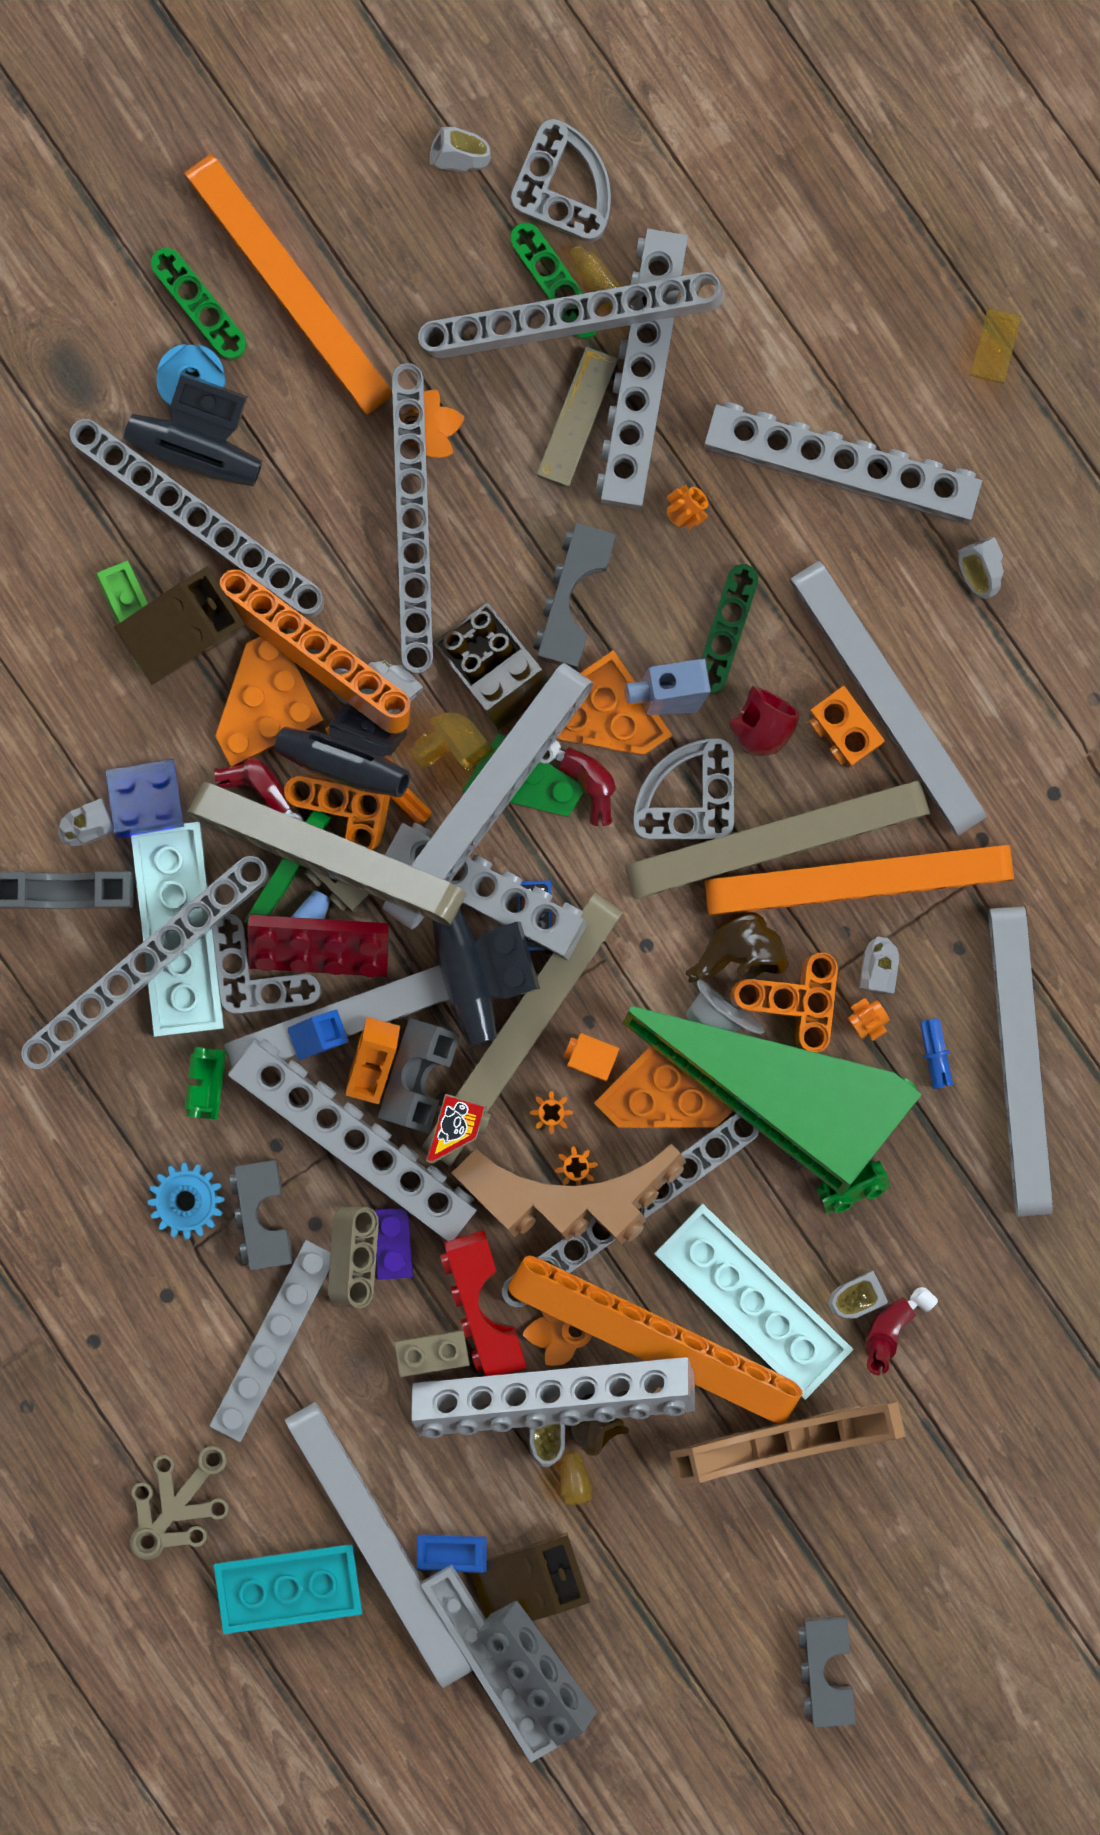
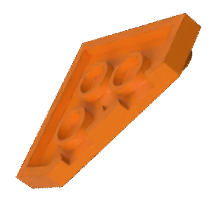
M261 636L246 643L216 733V738L230 766H237L246 761L247 758H253L275 747L276 738L284 727L308 730L324 722L295 662Z
M613 650L580 673L594 682L592 690L556 740L644 756L673 735L659 715H647L645 713L643 702L627 704L624 692L625 683L636 681Z
M652 1046L594 1103L618 1128L718 1127L733 1111Z

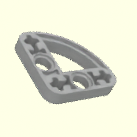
M555 119L545 121L538 129L511 195L512 207L522 216L582 241H597L605 232L611 203L609 178L601 157L593 145L570 125ZM554 128L559 130V137L562 138L561 141L555 140L551 147V153L556 154L555 158L545 151L537 150L538 146L545 150L548 137L544 133H551ZM567 144L581 156L592 174L597 194L596 209L548 190ZM536 159H544L550 165V170L544 176H535L530 171L531 163ZM524 178H527L534 184L543 185L542 189L535 185L532 199L536 202L534 204L528 203L526 207L521 206V199L517 197L519 194L525 195L529 188V182H523ZM561 203L568 209V215L562 221H555L550 218L548 210L553 204ZM574 210L580 211L578 213V219L588 221L590 217L595 218V225L599 229H592L590 233H585L584 225L576 221L574 228L569 227L568 225L573 219Z
M723 739L700 740L682 746L662 759L646 778L637 797L633 817V826L636 834L646 840H714L729 835L734 826V753L731 745ZM717 745L721 746L722 752H727L728 758H722L721 770L728 769L729 775L720 773L707 775V769L715 770L714 758H708V752H713ZM702 756V808H649L657 787L673 769L690 759ZM718 779L726 783L728 793L724 798L714 799L710 796L708 785L713 780ZM707 803L717 806L729 804V810L721 809V818L723 821H728V827H723L719 834L715 833L714 827L708 826V821L714 820L715 808L708 810ZM647 814L652 815L654 821H664L662 814H670L668 821L670 834H662L664 827H654L652 833H646L645 827H639V821H644ZM680 814H686L693 820V829L688 833H679L674 828V819Z

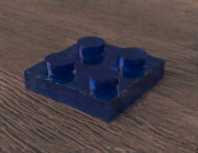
M174 759L106 770L113 829L116 838L184 827Z

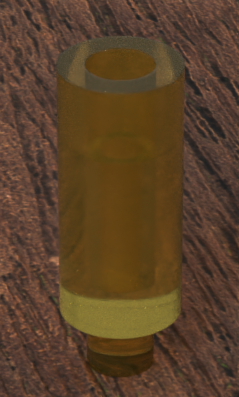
M579 244L570 251V254L577 261L573 267L594 292L622 287L593 250L587 253ZM604 303L607 309L613 307L612 303Z

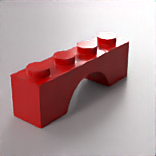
M482 1230L444 1242L446 1253L440 1256L446 1275L452 1273L454 1275L456 1286L451 1287L456 1307L463 1306L467 1318L461 1319L466 1339L473 1338L477 1350L471 1351L476 1370H484L485 1376L505 1375L527 1368L515 1326L502 1325L492 1321L483 1313L478 1304L483 1284L496 1272L485 1231Z

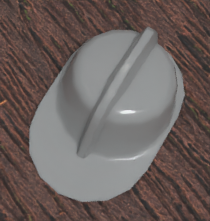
M697 981L700 992L686 1013L690 1021L733 1032L743 1027L754 1033L764 1034V1028L745 1011L734 1007L731 1002L726 1000L707 982Z

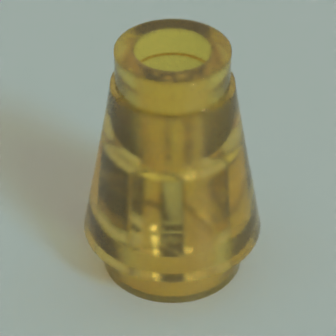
M581 1454L563 1455L560 1459V1498H564L565 1506L593 1501L591 1493L594 1492V1489L581 1459Z

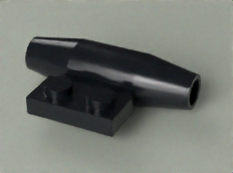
M185 373L180 375L170 405L173 421L132 414L123 437L125 441L161 461L210 479L254 487L263 463L259 458L226 440L238 428L248 396Z
M348 703L344 705L329 724V735L284 727L276 738V753L310 773L359 791L400 798L406 792L410 782L409 771L385 758L387 755L391 756L407 736V729L400 733H389Z
M459 908L450 926L443 925L432 920L436 956L451 1008L469 1046H474L497 1039L492 997L508 999L538 990L540 986L520 921L485 931L475 941Z

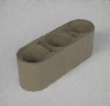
M346 1205L340 1207L334 1215L328 1295L331 1302L335 1305L360 1309L369 1305L373 1298L379 1222L376 1212L371 1208Z

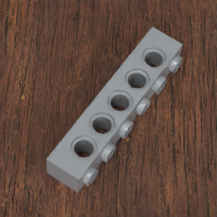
M415 822L412 828L402 823L385 856L411 866L431 839L430 837L433 832ZM474 854L472 859L468 858L463 864L465 867L464 876L460 880H451L450 882L466 892L467 895L462 903L463 905L503 926L520 921L527 939L567 960L570 959L588 925L581 918L583 911L566 902L563 907L551 902L553 895L536 886L532 891L521 886L523 880L504 870L502 875L490 870L493 864ZM487 880L494 881V892L487 897L480 896V885ZM517 896L524 897V909L518 913L510 912V901ZM547 912L555 913V924L549 929L540 928V917Z

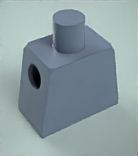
M705 659L648 668L640 682L625 683L624 692L627 704L643 702L647 715L697 713L711 692Z

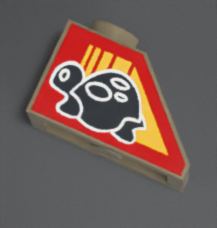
M445 1094L426 1162L435 1163L477 1140L478 1133L486 1134L491 1114L485 1113L486 1105Z

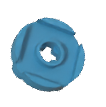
M183 344L170 349L161 358L157 368V388L162 399L169 406L171 405L180 375L186 371L191 374L197 371L200 374L198 376L199 379L224 388L226 385L224 368L221 361L213 351L201 345Z

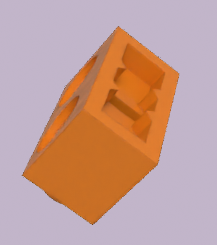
M845 686L839 688L808 713L812 718L808 721L809 725L819 738L824 735L832 744L829 751L840 766L846 763L850 769L885 742L884 738ZM831 706L839 708L843 713L842 722L838 724L827 722L824 717L825 709ZM850 734L859 735L864 742L863 749L859 752L848 750L845 745V738Z
M366 1017L349 1072L346 1096L379 1104L396 1052L400 1031L399 1025Z
M580 1033L578 1040L571 1037L564 1058L569 1059L567 1067L606 1082L620 1048Z

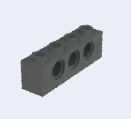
M516 1600L491 1613L476 1635L556 1746L583 1734L597 1713V1710L519 1602Z

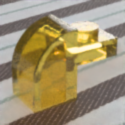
M442 713L429 719L436 731L419 737L415 741L414 747L409 750V753L423 769H426L451 751L457 761L466 770H469L495 749L482 731L467 717L457 713Z

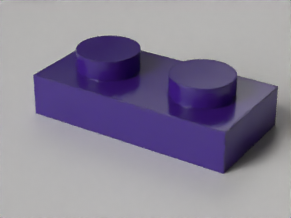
M405 1208L374 1210L379 1222L376 1253L378 1280L413 1277L408 1211Z

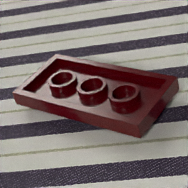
M249 915V969L387 977L389 923Z

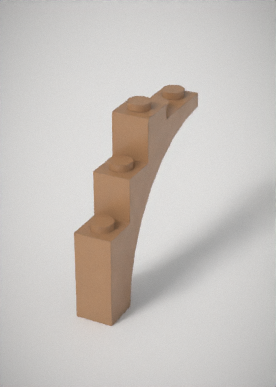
M671 1144L650 1162L626 1175L596 1184L562 1186L543 1184L519 1177L497 1166L475 1149L451 1174L514 1238L519 1233H526L535 1224V1217L540 1213L567 1241L573 1236L577 1238L583 1234L590 1225L589 1220L593 1217L622 1245L626 1240L629 1242L634 1240L644 1228L642 1224L646 1219L638 1209L641 1206H649L659 1194L657 1190L667 1181L669 1183L674 1181L682 1173L683 1165L686 1161L682 1154Z
M898 1402L865 1407L856 1406L836 1409L809 1418L791 1420L783 1424L777 1423L752 1431L724 1435L676 1449L669 1453L677 1486L702 1483L745 1470L809 1455L896 1440L906 1437Z

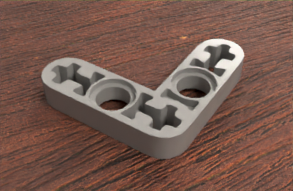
M229 914L213 927L220 1000L222 1006L227 1011L234 1014L301 1007L314 1004L321 995L320 983L309 974L251 980L245 927L239 917ZM225 920H231L232 925H238V931L233 932L232 938L233 944L241 942V949L228 948L223 951L220 950V944L228 945L226 935L219 933V928L225 926ZM229 954H237L242 959V968L237 973L229 974L223 968V960ZM245 976V983H238V989L241 994H246V1000L241 1001L239 1008H235L234 1003L227 1001V996L233 994L232 984L230 983L225 986L224 979H238ZM307 980L310 986H315V992L310 993L309 999L304 1000L301 994L291 995L293 1002L286 1003L287 991L284 982L291 981L290 988L301 987V981ZM268 984L277 985L281 991L279 1001L274 1004L265 1003L261 997L262 989Z

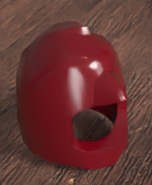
M752 685L738 717L729 720V725L734 733L735 741L742 747L745 753L754 756H769L778 753L788 743L796 730L800 716L793 706L779 696Z

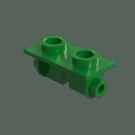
M195 1047L194 1054H190L188 1078L197 1079L196 1086L187 1085L184 1109L187 1110L186 1117L218 1120L226 1051Z
M870 1160L842 1196L824 1181H821L822 1185L816 1187V1190L823 1201L826 1214H830L832 1212L841 1213L847 1211L853 1206V1203L862 1199H875L891 1187L888 1175L884 1171L880 1160L876 1162Z

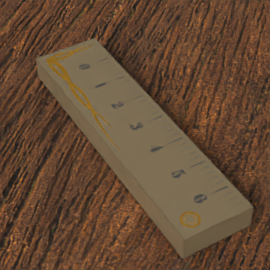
M589 347L585 348L537 472L538 477L567 488L570 487L617 365L618 358Z

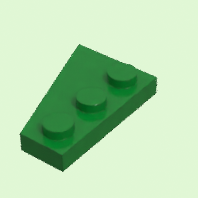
M501 733L497 734L462 792L467 791L506 736ZM539 762L509 803L569 817L584 791L580 783L549 763Z

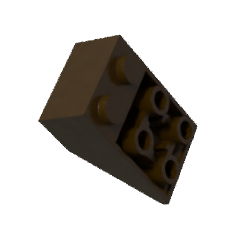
M207 566L117 624L114 629L152 686L237 635L245 623Z
M488 602L433 642L436 649L498 730L528 709L548 682V678L542 668Z
M568 1532L487 1559V1572H470L486 1620L491 1613L516 1600L532 1621L590 1603V1597Z

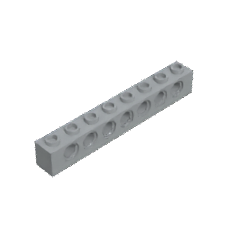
M647 229L646 239L639 238L636 258L642 259L640 272L633 271L631 285L681 276L688 235ZM655 261H661L667 266L668 271L662 276H655L649 271V265ZM679 291L669 292L665 297V303L668 305L677 303ZM645 297L635 298L634 306L631 305V309L634 311L643 309L645 307L643 304ZM674 317L627 325L631 326L629 338L621 339L618 359L625 360L623 373L616 372L613 393L619 394L617 407L610 406L607 426L613 427L611 441L604 440L601 460L608 462L606 473L598 474L595 494L602 495L601 504L642 511ZM649 328L655 332L657 337L651 343H643L638 339L637 333L641 329ZM637 362H645L649 365L651 372L645 377H637L632 373L631 367ZM630 396H640L644 400L645 406L639 411L630 410L625 404ZM626 429H633L638 433L639 440L633 445L624 444L619 437L621 432ZM619 463H628L632 466L634 472L629 478L621 479L614 473L615 466Z
M724 402L723 406L717 404L715 406L704 450L968 525L972 519L982 480L975 478L976 473L956 468V471L952 472L942 469L943 464L934 460L923 459L922 463L910 460L908 453L890 449L889 453L876 450V445L871 442L857 440L856 444L843 441V435L827 430H824L823 434L809 431L810 426L797 421H790L789 425L776 421V416L766 412L758 411L756 415L745 413L742 406L734 403ZM740 425H746L752 429L754 436L748 441H741L735 436L734 430ZM772 435H781L786 440L787 446L779 451L773 450L769 447L767 439ZM806 444H813L819 449L820 456L814 460H808L802 456L801 448ZM841 453L847 454L851 457L853 466L845 470L840 469L835 465L834 457ZM872 463H879L885 468L886 475L881 479H874L868 474L867 467ZM906 472L914 473L919 479V485L912 489L906 488L901 483V475ZM938 482L948 483L952 488V495L948 498L937 496L934 491V485Z
M255 1038L252 1040L229 1070L228 1076L444 1239L450 1241L457 1237L477 1211L476 1205L472 1203L475 1198L468 1191L460 1186L453 1189L444 1182L447 1176L433 1165H430L427 1169L416 1160L420 1156L405 1144H402L399 1148L389 1140L392 1135L377 1123L371 1127L361 1119L364 1114L349 1102L343 1106L333 1098L336 1094L334 1090L322 1081H319L317 1085L305 1077L308 1071L294 1060H291L289 1064L277 1056L280 1050L268 1040L263 1039L261 1043ZM268 1066H274L281 1072V1079L274 1084L266 1083L261 1077L262 1070ZM296 1087H302L308 1091L309 1099L304 1104H294L289 1098L290 1091ZM325 1108L332 1109L337 1114V1120L329 1126L322 1125L317 1120L318 1112ZM353 1129L360 1130L365 1136L364 1142L356 1147L348 1145L345 1141L346 1133ZM381 1150L389 1152L393 1157L391 1164L383 1168L376 1166L372 1160L374 1154ZM409 1171L417 1173L420 1176L419 1184L414 1188L404 1187L400 1182L401 1176ZM437 1192L445 1194L448 1198L446 1206L442 1209L432 1208L428 1204V1199L432 1194Z
M688 1357L413 1383L412 1422L419 1436L438 1438L443 1434L453 1433L472 1435L477 1431L485 1430L506 1432L511 1428L518 1427L539 1429L546 1425L561 1423L572 1426L583 1421L594 1420L611 1422L615 1418L626 1417L645 1419L650 1415L659 1414L679 1416L684 1414V1412L695 1411V1378ZM656 1388H663L658 1393H651ZM628 1391L624 1396L616 1397L618 1393ZM588 1394H594L591 1398L587 1400H581L584 1396ZM559 1397L557 1401L547 1403L550 1399ZM524 1400L521 1405L513 1406L516 1402ZM490 1404L487 1408L479 1410L482 1405ZM456 1407L453 1411L445 1413L447 1409Z

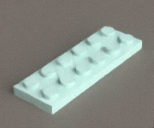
M200 822L131 830L143 942L208 888ZM203 908L193 910L189 917L191 925L196 928L204 926L208 919L206 910ZM213 928L148 983L154 1037L224 1029ZM177 931L167 932L163 938L165 948L175 950L179 947L181 943L180 934ZM145 953L146 970L149 972L154 967V958L151 954Z
M701 1204L654 1253L778 1374L797 1383L802 1389V1397L805 1400L854 1350L704 1204Z

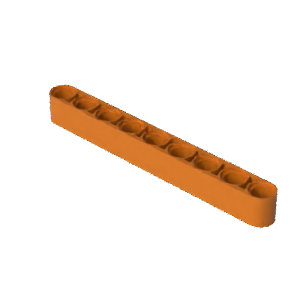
M210 153L183 174L361 411L367 416L393 397L392 390L216 157Z
M1002 845L705 880L704 885L708 915H722L998 883L1015 879L1011 846Z
M525 1257L508 1286L510 1293L518 1300L645 1361L688 1357L694 1371L695 1385L778 1424L786 1423L803 1394L800 1386L791 1379L537 1257Z

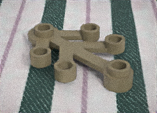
M213 1445L201 1451L198 1458L199 1467L176 1496L174 1495L172 1472L175 1469L173 1457L168 1454H162L155 1459L153 1467L158 1474L162 1513L154 1523L152 1522L149 1500L153 1497V1487L147 1482H139L133 1487L132 1497L136 1501L139 1527L131 1535L130 1547L137 1557L151 1560L158 1557L164 1547L189 1544L193 1547H200L207 1541V1530L200 1525L192 1526L186 1532L164 1533L173 1521L206 1517L220 1520L227 1516L230 1507L229 1503L223 1498H215L210 1503L186 1505L210 1474H217L225 1468L227 1455L221 1447ZM216 1453L220 1458L219 1464L216 1466L209 1465L207 1462L208 1454ZM160 1459L169 1460L171 1464L169 1471L164 1472L159 1469L158 1462ZM144 1486L148 1489L149 1495L146 1499H140L137 1496L136 1490L138 1487ZM216 1502L222 1503L225 1506L224 1514L216 1515L212 1510L213 1504ZM193 1530H200L203 1533V1540L196 1543L192 1541L190 1535ZM149 1535L154 1539V1546L152 1548H145L142 1545L143 1536Z

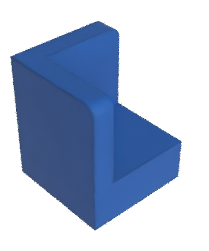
M337 1009L288 1027V1033L299 1061L322 1054L349 1042Z

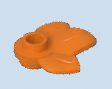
M438 390L425 391L426 456L431 458L451 456L453 448L447 437L452 436L458 431L464 422V415L452 408L440 407ZM411 407L410 411L403 413L399 419L405 424H410L418 420L419 413L414 407ZM414 441L404 442L409 445H417L420 449L419 445Z
M541 1311L543 1317L533 1321L524 1330L523 1335L533 1345L546 1348V1365H563L571 1360L576 1348L583 1347L590 1341L592 1335L582 1331L579 1337H573L569 1334L570 1324Z

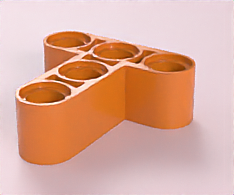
M388 755L385 756V758L393 762V760ZM303 773L293 777L286 783L284 795L291 805L349 817L345 835L346 840L361 845L358 842L357 833L359 829H365L371 835V843L369 846L363 847L375 850L380 846L383 839L390 796L359 791L310 773ZM299 781L305 782L310 788V795L307 799L301 798L296 791ZM332 788H337L342 792L344 800L341 806L331 802L330 791ZM365 795H371L376 799L377 809L374 813L364 808L363 799Z
M824 952L812 954L803 961L800 985L756 979L741 980L731 988L730 1001L734 1007L742 1011L796 1017L794 1041L797 1048L815 1053L821 1052L829 1045L838 972L837 962L834 957ZM816 959L823 960L827 965L828 971L823 978L816 977L812 972V964ZM745 985L751 986L756 994L755 1001L750 1005L744 1004L739 998L740 989ZM779 989L785 990L790 997L789 1005L784 1009L778 1008L774 1003V994ZM814 993L819 994L824 1000L823 1009L818 1013L811 1011L808 1006V999ZM809 1028L816 1029L820 1034V1041L813 1048L809 1047L804 1041V1034Z

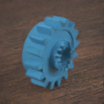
M182 1163L180 1172H177L174 1166H169L170 1176L166 1177L158 1174L157 1178L161 1185L159 1187L150 1186L149 1190L156 1194V1199L148 1200V1205L156 1206L157 1211L150 1215L151 1218L161 1217L163 1221L160 1223L159 1229L163 1230L170 1226L172 1228L171 1237H176L179 1231H183L185 1239H190L192 1230H195L199 1236L205 1235L203 1226L207 1225L214 1228L216 1224L212 1217L214 1215L222 1216L223 1214L217 1208V1203L224 1202L225 1197L217 1196L216 1193L222 1187L221 1183L212 1184L211 1179L214 1173L209 1172L206 1175H202V1166L199 1164L196 1165L193 1171H189L188 1163ZM183 1191H189L195 1196V1205L190 1211H184L178 1205V1196Z

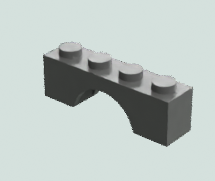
M576 523L574 531L567 530L562 550L568 551L564 564H557L552 582L558 584L555 597L548 596L543 616L549 617L545 630L538 629L533 649L539 650V660L556 665L565 663L578 671L587 640V633L576 624L569 608L570 597L574 588L582 579L595 573L607 571L616 534Z
M0 872V909H134V874L131 872L71 874Z

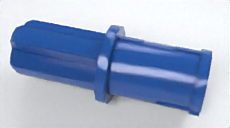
M938 1018L924 1020L920 1023L926 1052L923 1055V1059H927L932 1089L943 1088L945 1085H954L947 1054H950V1050H946L941 1022Z

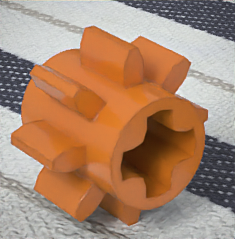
M683 485L680 489L677 488L666 497L671 503L667 507L666 513L674 525L678 527L686 525L688 530H691L695 525L698 526L708 518V515L704 512L708 507V500L700 489L696 487L688 489L687 485Z
M863 998L851 1006L854 1014L847 1019L861 1040L869 1035L871 1040L874 1041L887 1032L883 1025L891 1020L877 999L869 1003L866 998Z
M553 1091L549 1093V1100L543 1101L540 1097H536V1101L540 1104L539 1110L530 1111L531 1115H539L540 1121L536 1124V1128L542 1127L543 1124L549 1125L550 1134L554 1133V1126L557 1124L566 1129L567 1124L563 1121L564 1115L573 1114V1111L564 1110L563 1107L568 1098L564 1097L560 1101L554 1100ZM548 1104L551 1107L555 1104L559 1105L558 1114L561 1118L557 1122L553 1119L545 1121L543 1119L545 1115L544 1105Z
M572 1146V1155L568 1158L563 1154L558 1155L564 1161V1165L555 1169V1172H564L567 1176L563 1180L564 1186L570 1180L576 1181V1186L582 1185L581 1180L585 1177L589 1181H594L593 1176L588 1174L589 1168H595L598 1166V1163H588L586 1158L589 1156L590 1150H586L581 1156L577 1155L575 1146ZM578 1157L580 1163H586V1170L581 1171V1177L574 1178L573 1172L566 1171V1166L572 1163L571 1158Z

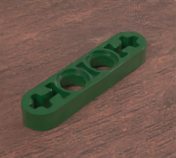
M747 564L736 565L728 574L701 659L706 660V657L709 656L717 662H727L726 668H723L721 665L718 666L716 677L721 679L720 684L714 683L712 685L710 695L719 693L726 684L758 585L757 572ZM742 571L747 572L748 579L752 581V585L744 586L741 597H748L746 603L738 597L726 596L728 591L735 594L738 582L733 580V576H740ZM727 604L738 605L742 611L741 619L734 623L726 621L722 615L723 608ZM724 636L730 640L732 647L729 653L718 655L712 650V641L716 637ZM705 662L707 674L710 672L712 662Z

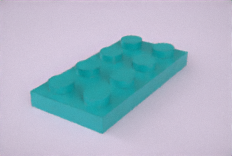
M353 1543L214 1564L223 1634L363 1614Z

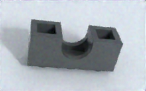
M409 1018L378 1118L421 1132L430 1133L439 1100L433 1099L427 1094L425 1087L426 1079L429 1072L435 1066H451L460 1037L459 1033Z
M278 1160L234 1166L235 1174H230L231 1191L233 1195L239 1194L240 1208L235 1209L237 1229H244L246 1241L245 1243H240L242 1263H249L250 1270L292 1264L293 1257L289 1230L267 1229L262 1225L258 1217V1209L263 1200L270 1196L283 1194Z
M845 1615L803 1618L804 1627H798L799 1649L806 1648L807 1662L800 1663L802 1684L809 1683L810 1697L803 1698L805 1719H811L814 1728L855 1725L852 1686L832 1685L826 1681L823 1673L824 1666L831 1657L840 1654H850L847 1617Z

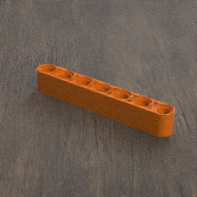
M234 569L223 574L220 579V586L246 626L383 730L389 733H400L407 729L410 723V700L403 691L247 573ZM233 589L242 590L238 594H232L229 591ZM258 609L268 610L264 614H258L255 611ZM284 629L295 630V632L291 634H285L281 631ZM315 648L321 650L322 652L318 654H311L307 651ZM340 668L348 670L345 674H337L334 671ZM363 689H372L375 692L372 694H364L360 691H362ZM390 709H399L402 712L400 714L393 715L388 713L387 711Z

